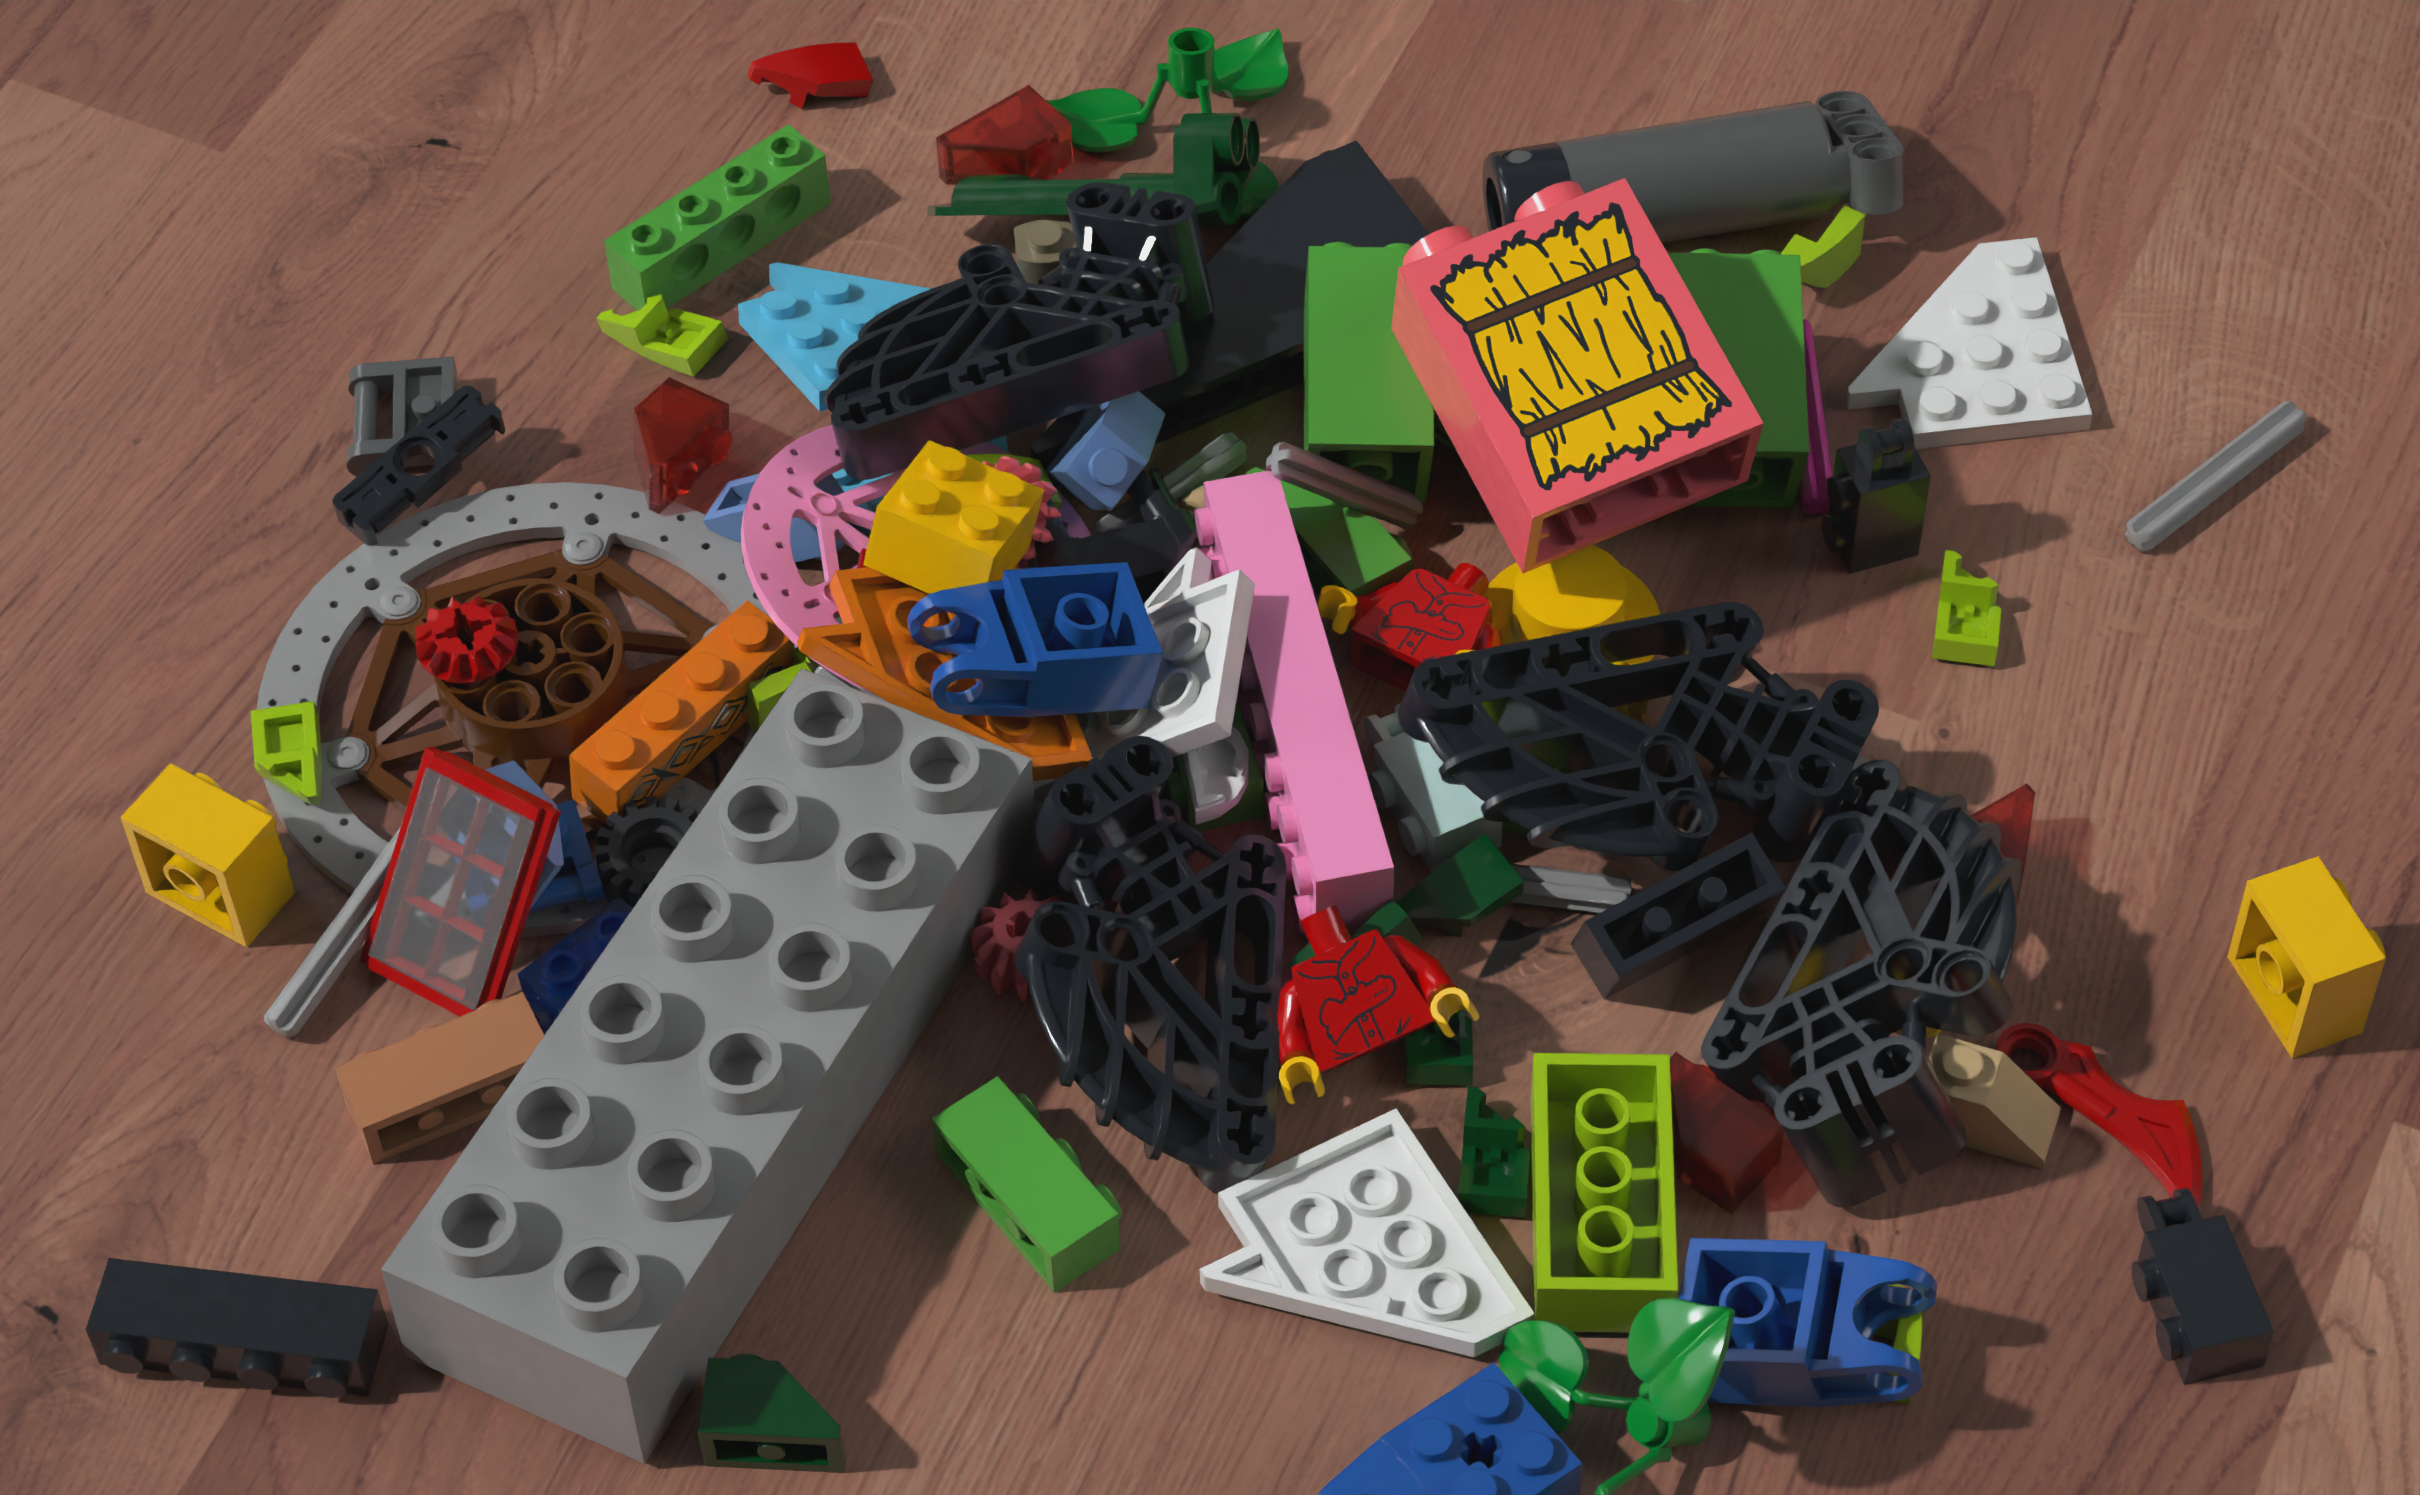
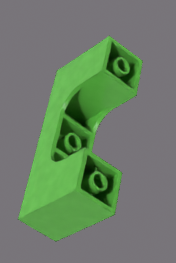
M1332 242L1324 246H1309L1304 298V450L1413 493L1417 500L1426 502L1434 449V408L1391 329L1398 268L1403 266V258L1412 245L1393 243L1385 247H1354L1345 242ZM1707 248L1697 249L1690 253L1667 252L1764 423L1748 481L1688 506L1793 508L1809 455L1800 255H1783L1775 250H1759L1751 254H1727Z

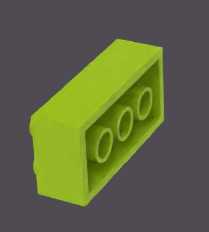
M1533 1053L1531 1157L1535 1320L1553 1321L1565 1326L1572 1332L1630 1333L1631 1325L1636 1315L1645 1305L1658 1299L1678 1298L1670 1054Z

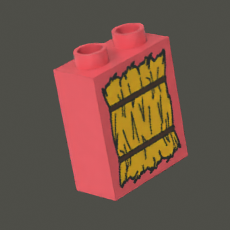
M1625 178L1588 193H1584L1580 184L1574 181L1553 184L1527 199L1517 210L1514 217L1515 222L1475 238L1472 237L1468 228L1464 226H1450L1437 230L1414 244L1405 254L1402 261L1403 266L1398 268L1391 329L1523 574L1748 481L1764 424Z

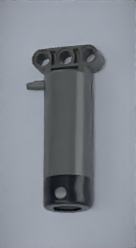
M1835 91L1824 94L1817 99L1816 105L1810 101H1803L1490 153L1485 158L1482 170L1484 208L1489 232L1515 222L1514 217L1517 210L1532 195L1548 186L1565 181L1579 183L1584 193H1588L1625 178L1662 244L1823 218L1832 212L1834 205L1849 203L1852 208L1861 213L1873 215L1895 212L1904 204L1903 146L1868 98L1863 94L1852 91Z

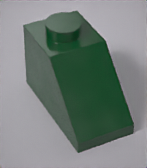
M737 1354L730 1358L708 1357L697 1431L705 1466L832 1473L845 1472L846 1458L840 1426L779 1361L765 1360L752 1354Z

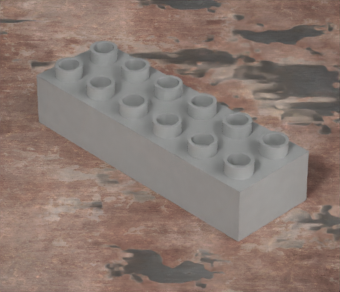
M801 668L381 1268L405 1356L645 1464L707 1368L708 1357L713 1358L970 959L973 954L971 935L973 928L980 926L979 917L982 914L983 907L1000 909V900L1003 893L1005 892L1010 896L1018 884L1019 880L1015 875L1014 863L1036 819L1031 758Z

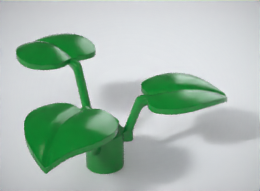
M1200 28L1179 29L1168 38V63L1157 65V78L1142 109L1139 100L1124 90L1099 88L1077 92L1057 100L1039 99V111L1049 129L1070 146L1088 152L1119 150L1136 142L1138 138L1136 125H1143L1149 122L1166 82H1169L1174 88L1175 93L1182 98H1199L1201 113H1212L1209 89L1213 94L1223 91L1228 97L1237 101L1261 100L1281 92L1286 87L1289 74L1281 32L1279 28L1214 50V37L1208 31ZM1259 161L1250 184L1243 193V207L1239 219L1252 217L1279 189L1274 173Z
M1679 1298L1658 1299L1645 1305L1636 1315L1631 1325L1627 1344L1629 1365L1634 1374L1644 1381L1639 1387V1397L1626 1398L1594 1394L1581 1390L1579 1387L1586 1377L1589 1366L1588 1353L1580 1339L1571 1330L1553 1321H1526L1514 1325L1508 1330L1502 1340L1503 1347L1499 1353V1369L1557 1435L1564 1432L1571 1424L1575 1411V1402L1583 1406L1627 1411L1626 1423L1630 1435L1642 1446L1648 1448L1649 1452L1600 1484L1596 1489L1595 1495H1613L1616 1490L1656 1463L1669 1462L1672 1457L1671 1448L1695 1446L1706 1438L1711 1424L1707 1400L1713 1391L1724 1363L1732 1332L1735 1310L1729 1307L1705 1305Z

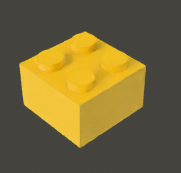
M929 440L877 505L863 565L928 594L945 589L1002 580L1004 570L1014 569L1029 549L1044 489L1027 483L1014 474L1002 472L967 457L954 448L944 447Z
M170 763L120 817L145 892L245 947H248L295 894L287 866L288 859L283 852L276 829L277 821L272 813L254 800L243 802L226 793L216 781L203 773L192 775Z
M2319 856L2247 881L2227 957L2291 1058H2296L2362 1034L2386 961V955L2382 941L2377 933L2371 928L2366 929L2352 908L2351 898L2344 883L2339 878L2331 876Z

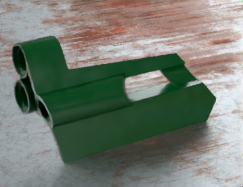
M1186 113L1181 119L1180 126L1174 127L1173 173H1123L1119 179L1034 180L1029 176L1021 174L972 175L958 182L953 189L951 203L928 206V215H1069L1066 200L1072 191L1085 184L1104 182L1129 186L1131 197L1139 188H1144L1147 190L1148 200L1156 190L1188 196L1194 201L1199 225H1232L1240 218L1243 207V193L1248 188L1258 165L1260 156L1259 127L1254 117H1241L1239 113Z

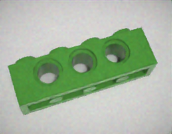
M788 124L605 239L604 245L612 289L636 311L641 310L647 303L646 298L657 294H662L667 308L674 305L831 204L825 154Z

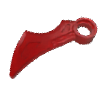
M2015 1024L2002 1032L1995 1050L2004 1052L2009 1058V1054L2016 1049L2025 1048L2037 1052L2043 1058L2045 1066L2036 1071L2021 1069L2044 1092L2049 1091L2127 1148L2152 1173L2170 1197H2173L2174 1190L2187 1187L2191 1191L2200 1210L2202 1193L2201 1156L2195 1128L2184 1100H2156L2142 1097L2126 1090L2103 1070L2091 1046L2060 1040L2049 1029L2039 1024Z

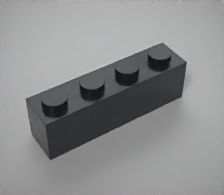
M108 1258L85 1330L99 1364L106 1365L117 1372L135 1374L142 1370L173 1373L182 1379L193 1382H203L209 1378L241 1381L249 1387L260 1390H271L277 1386L308 1389L322 1397L339 1398L345 1394L369 1396L389 1324L378 1289Z

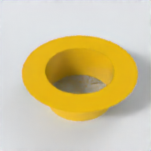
M1591 545L1524 574L1516 562L1500 572L1489 583L1488 588L1482 595L1493 605L1492 625L1496 626L1501 632L1502 645L1660 615L1656 600L1646 585L1631 571L1621 566L1612 555L1595 545ZM1654 655L1624 661L1633 665L1651 661Z

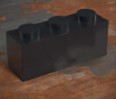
M1751 832L1586 920L1570 944L1603 999H1606L1768 912L1786 887Z

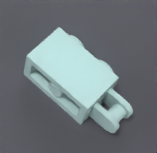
M1400 704L1395 706V713L1379 718L1376 714L1364 718V729L1373 747V773L1368 774V780L1374 800L1381 809L1389 808L1398 821L1401 840L1412 856L1419 854L1430 872L1440 866L1444 857L1455 855L1483 834H1486L1497 848L1501 847L1502 822L1486 820L1480 809L1484 801L1474 795L1465 785L1448 784L1442 780L1439 768L1443 762L1431 745L1413 739L1405 733L1399 724L1398 711Z

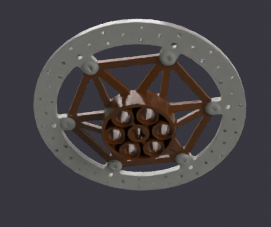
M558 482L503 487L463 496L426 509L396 523L376 535L378 543L375 545L362 544L328 572L295 609L272 650L258 693L257 710L314 701L320 717V707L326 682L336 659L349 638L365 618L373 617L384 624L348 732H346V737L321 743V804L310 805L263 778L277 816L293 842L315 867L339 887L352 894L389 842L379 837L357 818L343 802L336 788L360 780L406 812L412 789L385 769L422 759L424 750L427 747L433 746L443 752L465 747L473 753L474 765L482 769L515 761L520 767H525L527 775L543 789L554 764L569 760V755L627 705L630 696L645 690L718 626L708 624L609 558L610 547L613 544H620L647 552L670 562L709 588L731 614L748 600L769 616L750 582L745 568L741 543L710 531L703 522L706 515L670 499L638 490L604 484ZM564 538L562 549L416 592L415 589L407 584L436 566L479 549L529 539ZM553 575L550 579L543 578ZM604 580L688 637L621 631L614 614L596 596L597 582ZM477 594L481 596L486 604L502 603L507 615L515 619L518 645L513 658L501 671L487 679L472 683H452L434 677L435 683L378 730L371 732L401 641L404 638H409L416 645L415 627L425 624L429 608L442 610L440 608L448 606L452 596L458 602H471ZM459 628L457 635L462 644H466L468 651L474 650L472 645L474 635H472L469 628ZM625 651L677 657L634 670L630 669L627 665ZM437 707L442 709L446 722L443 728L395 741ZM751 727L737 759L755 735ZM701 762L657 800L658 807L665 808L667 798L670 797L679 799L681 812L689 804L697 810L698 815L716 791V789L713 791L707 790L696 782ZM593 814L580 818L587 840L597 837L600 827L608 829V826ZM439 825L437 832L449 838V834ZM665 846L647 848L632 858L631 865L639 871L659 872L674 849ZM427 862L418 894L446 908L458 869L452 870ZM574 870L563 874L556 875L552 880L572 875L576 872ZM464 891L457 915L474 923ZM604 892L605 898L586 904L584 898L528 914L521 937H540L583 931L626 919L627 916L623 915L621 904L614 908L608 902L607 894ZM497 893L490 894L488 897H496ZM413 907L409 920L410 922L438 930L442 922ZM455 928L452 929L454 933L465 934Z

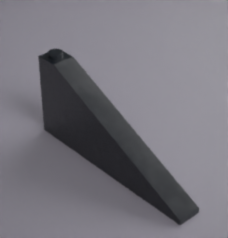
M1357 140L1337 149L1325 151L1319 156L1305 161L1206 263L1215 307L1206 318L1195 323L1182 324L1190 360L1188 370L1176 379L1139 391L1166 413L1155 444L1304 382V298L1309 246H1324L1332 242H1345L1354 247H1385L1393 243H1406L1413 246L1419 240L1429 235ZM1092 407L1057 418L1031 444V458L1038 459L1044 470H1046ZM1049 477L1054 487L1059 485Z

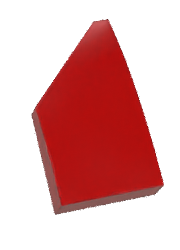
M856 42L816 44L777 52L752 61L747 74L749 80L757 85H760L762 82H772L785 89L791 96L789 103L800 109L805 107L809 94L824 97H867L873 83V78Z

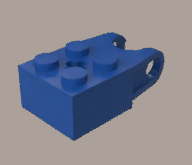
M1127 562L1004 570L1002 580L931 593L916 603L907 618L911 637L916 644L936 652H948L959 655L941 664L933 672V679L930 685V692L937 706L947 713L958 715L1035 717L1149 708L1163 654ZM942 612L956 614L955 618L947 625L936 627L923 626L926 620L935 614ZM964 678L978 679L977 683L966 691L958 693L946 691V688L956 680Z
M1690 1238L1679 1299L1705 1305L1724 1306L1735 1310L1732 1332L1724 1363L1707 1403L1827 1407L1896 1401L1915 1395L1922 1387L1924 1375L1918 1359L1909 1353L1894 1349L1884 1343L1871 1341L1870 1339L1883 1324L1893 1319L1910 1317L1930 1309L1935 1304L1937 1282L1931 1274L1912 1263L1891 1258L1831 1250L1826 1241ZM1902 1284L1910 1286L1914 1289H1907L1888 1285ZM1883 1372L1896 1373V1374H1899V1375H1901V1376L1889 1375V1374H1886V1373H1883Z
M1493 1362L1382 1435L1333 1478L1318 1495H1579L1582 1462Z

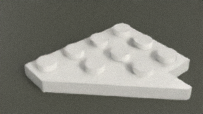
M2037 237L1979 243L1848 387L1847 409L1899 405L1902 418L1908 422L1911 428L1916 449L2090 430L2092 411Z
M1196 547L1185 554L1147 599L1144 606L1163 652L1149 708L1076 713L1092 758L1097 756L1101 761L1106 750L1134 736H1148L1158 740L1168 749L1172 757L1231 736L1255 583L1240 569L1209 581L1212 561ZM1059 778L1033 781L1034 795L1045 801L1052 785Z
M1397 1109L1391 1110L1218 1193V1207L1244 1248L1199 1269L1200 1284L1207 1292L1470 1357H1476L1502 1344L1505 1334L1514 1325L1535 1320V1313Z

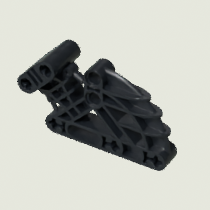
M1104 182L1085 184L1072 191L1066 200L1076 247L1062 251L1059 255L1060 265L1039 279L1038 284L1026 282L1012 254L1006 247L998 244L979 245L967 250L959 258L958 269L961 278L905 299L872 318L859 331L858 340L850 345L838 358L836 369L839 377L829 386L825 393V403L830 412H832L831 423L844 471L855 479L869 480L907 468L929 440L944 447H951L960 451L1171 381L1184 374L1188 370L1190 360L1182 324L1195 323L1206 318L1215 307L1194 201L1185 195L1157 190L1148 200L1147 190L1144 188H1139L1131 197L1129 186Z
M1722 602L1422 662L1413 672L1399 707L1398 719L1405 733L1415 740L1431 745L1443 762L1439 768V773L1445 783L1465 785L1474 795L1484 801L1480 809L1486 820L1494 822L1514 821L1520 826L1531 830L1527 834V838L1532 846L1542 848L1572 846L1608 855L1650 857L1661 868L1670 871H1680L1699 860L1717 826L1719 817L1713 798L1738 803L1740 810L1746 815L1758 816L1752 833L1769 859L1778 862H1792L1799 859L1806 852L1841 791L1854 762L1862 750V746L1877 720L1879 705L1877 698L1870 689L1862 683L1853 680H1839L1830 684L1818 701L1817 696L1810 690H1795L1777 673L1771 675L1752 658L1764 631L1762 621L1757 613L1747 605L1738 602ZM1649 655H1664L1668 657L1628 666L1612 664ZM1746 669L1762 683L1757 684L1753 693L1728 686V684L1737 681ZM1763 691H1764L1769 697L1763 696V695H1762ZM1673 695L1654 730L1611 708ZM1694 749L1715 765L1710 774L1714 780L1703 777L1693 754ZM1565 766L1575 772L1565 774L1554 768ZM1721 772H1723L1730 778L1721 777L1719 775L1721 774ZM1676 827L1682 828V829L1685 830L1686 832L1680 831V830H1679L1678 828H1676Z
M1134 736L1106 750L1101 761L1096 756L1089 761L1086 769L1079 766L1060 777L1052 785L1014 863L1015 875L1026 889L1032 888L1034 893L1038 895L1052 896L1064 890L1074 893L1079 905L1057 901L1041 905L1035 911L1017 946L1014 955L1015 965L1021 976L1029 981L1030 992L1038 1019L1050 1045L1058 1056L1060 1085L1071 1087L1073 1081H1075L1081 1090L1095 1103V1115L1098 1125L1109 1127L1113 1119L1126 1131L1144 1142V1152L1147 1159L1157 1161L1161 1154L1164 1153L1178 1161L1196 1167L1203 1185L1218 1195L1219 1192L1259 1174L1271 1157L1275 1147L1280 1035L1277 1013L1282 986L1286 884L1285 855L1276 843L1261 835L1248 834L1239 837L1232 844L1227 854L1205 841L1206 835L1181 819V809L1175 802L1168 799L1159 800L1174 767L1173 758L1168 749L1158 740L1148 736ZM1197 850L1214 861V863L1194 874L1187 860L1190 854H1194ZM1101 896L1109 901L1105 911L1101 910L1104 907ZM1235 930L1247 935L1255 946L1254 985L1244 982L1234 970ZM1208 939L1204 1000L1171 961ZM1125 1024L1148 1049L1147 1059L1125 1036Z
M1872 760L1863 763L1854 769L1846 779L1709 1028L1701 1046L1702 1058L1723 1093L1732 1104L1739 1107H1753L1766 1101L1775 1111V1118L1827 1203L1835 1207L1848 1208L1887 1191L1871 1155L1878 1150L1898 1185L1907 1182L1891 1144L1900 1141L1918 1175L1926 1173L1958 1155L1966 1141V1129L1927 1056L1926 1027L1967 1036H1984L2001 1028L2009 1019L2012 1011L2011 998L2003 982L2007 975L2015 947L2017 931L2016 894L2021 877V861L2018 858H2004L1999 850L2001 841L1999 826L1991 822L1979 824L1967 814V802L1963 795L1948 793L1941 797L1921 788L1907 785L1900 770L1894 763L1887 760ZM1863 932L1873 955L1843 969ZM1902 1029V1036H1889L1890 1034ZM1795 1081L1794 1083H1792V1084H1791L1790 1086H1788L1787 1088H1784V1087H1783L1784 1085H1786V1084H1788V1083H1790V1082Z

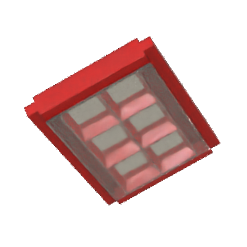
M433 746L425 748L360 962L366 964V968L459 1017L477 1010L486 1002L502 999L561 811L555 809L553 804L448 751L443 752Z

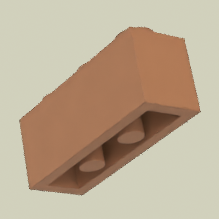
M523 991L505 999L486 1002L477 1010L441 1025L435 1024L424 1027L414 1036L379 1050L362 1052L351 1061L334 1067L347 1109L373 1164L488 1117L544 1037V1033Z

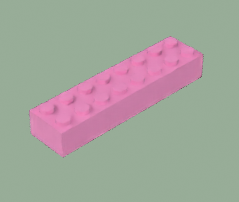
M1271 470L1204 482V508L1195 509V523L1200 545L1205 546V548H1199V550L1212 561L1209 581L1240 569L1255 583L1239 681L1242 692L1237 693V701L1246 729H1252L1255 742H1251L1262 777L1266 779L1269 792L1263 793L1268 827L1270 831L1280 829L1283 843L1277 845L1285 855L1286 882L1294 881L1298 894L1292 896L1295 925L1298 933L1304 934L1305 932L1300 923L1301 920L1323 909L1337 905L1350 936H1352L1390 899L1393 900L1394 865L1280 479L1275 478Z

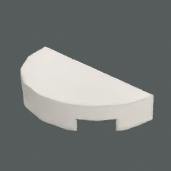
M1232 728L1231 736L1181 754L1196 825L1221 817L1239 802L1248 786L1249 750L1236 728Z

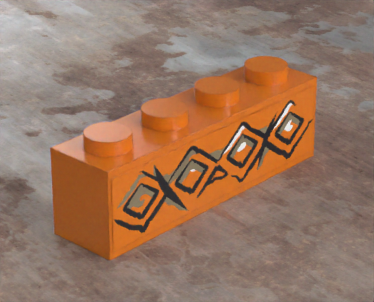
M747 600L569 755L572 798L607 826L606 818L613 811L622 818L626 817L624 804L630 801H635L638 810L647 808L645 797L657 796V800L661 798L748 720V683L794 666V643L779 629L771 617Z

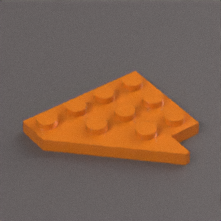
M869 567L835 570L829 587L843 624L803 628L797 641L800 652L889 703L1031 758L1033 781L1060 778L1079 766L1086 769L1089 761L1093 758L1076 714L1035 717L958 715L947 713L940 709L934 702L930 692L933 672L941 664L959 655L948 652H936L916 644L911 637L907 621L911 609L919 600L929 594ZM950 612L935 614L927 619L923 626L936 627L947 625L955 618L956 614ZM964 678L956 680L946 688V691L952 693L966 691L973 687L978 679Z

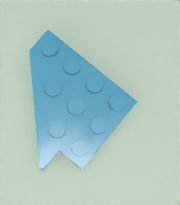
M776 262L769 264L770 285L775 291L767 292L762 297L738 303L739 324L817 410L821 412L828 410L825 403V393L829 386L839 377L836 369L837 360L850 345L858 340V333L861 328L884 310L931 288Z

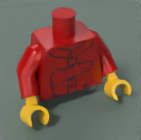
M1469 563L1457 565L1447 580L1422 568L1413 569L1400 582H1392L1361 596H1355L1350 591L1339 586H1324L1316 602L1320 617L1333 620L1331 625L1333 631L1338 634H1344L1347 628L1353 627L1352 667L1403 691H1406L1414 670L1422 662L1502 645L1501 632L1496 626L1492 625L1493 605L1487 598L1482 596L1488 588V578L1479 568Z
M1337 905L1316 912L1300 921L1315 956L1291 967L1293 979L1281 988L1277 1013L1278 1029L1280 1032L1279 1059L1281 1063L1279 1080L1285 1098L1289 1104H1295L1292 1091L1301 1082L1313 1083L1317 1096L1321 1097L1325 1093L1321 1074L1330 1072L1436 1023L1447 1037H1453L1455 1034L1448 1025V1021L1454 1013L1468 1011L1475 1022L1479 1019V1013L1468 995L1462 989L1457 988L1438 959L1403 936L1389 935L1382 938L1378 930L1375 929L1351 939Z

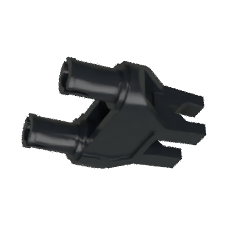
M1149 469L1148 473L1152 479L1151 482L1146 471L1142 470L1126 492L1133 499L1145 522L1079 539V537L1069 536L1060 517L1054 520L1047 519L1045 528L1049 530L1054 540L1048 543L1035 540L1037 555L1034 568L1127 562L1144 604L1185 554L1191 550L1197 534L1195 515L1191 511L1178 507L1159 469ZM1050 498L1046 504L1047 506L1054 507V503Z

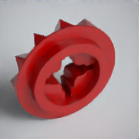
M479 594L471 602L465 603L458 602L452 596L448 607L442 610L429 608L425 624L415 627V649L419 662L434 677L452 683H472L495 675L511 661L518 645L515 619L507 615L501 602L492 605L486 604ZM459 628H469L472 635H474V641L472 642L474 650L468 651L466 644H462L457 635Z

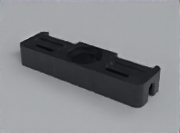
M467 385L460 388L333 497L332 502L338 521L366 545L372 546L377 544L376 533L379 534L406 511L411 506V503L419 508L463 470L461 461H464L492 437L496 430L502 435L505 433L501 410L492 402L485 406L481 393L474 387ZM416 455H429L436 460L433 469L424 475H410L403 470L404 464L408 459Z

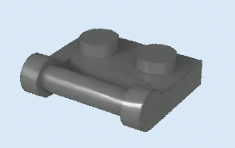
M454 356L364 363L354 366L349 371L348 390L354 397L353 444L347 449L346 468L352 475L358 476L457 392V369ZM384 391H393V438L377 439L378 398L382 396ZM416 455L408 459L404 467L435 465L436 460L429 455Z

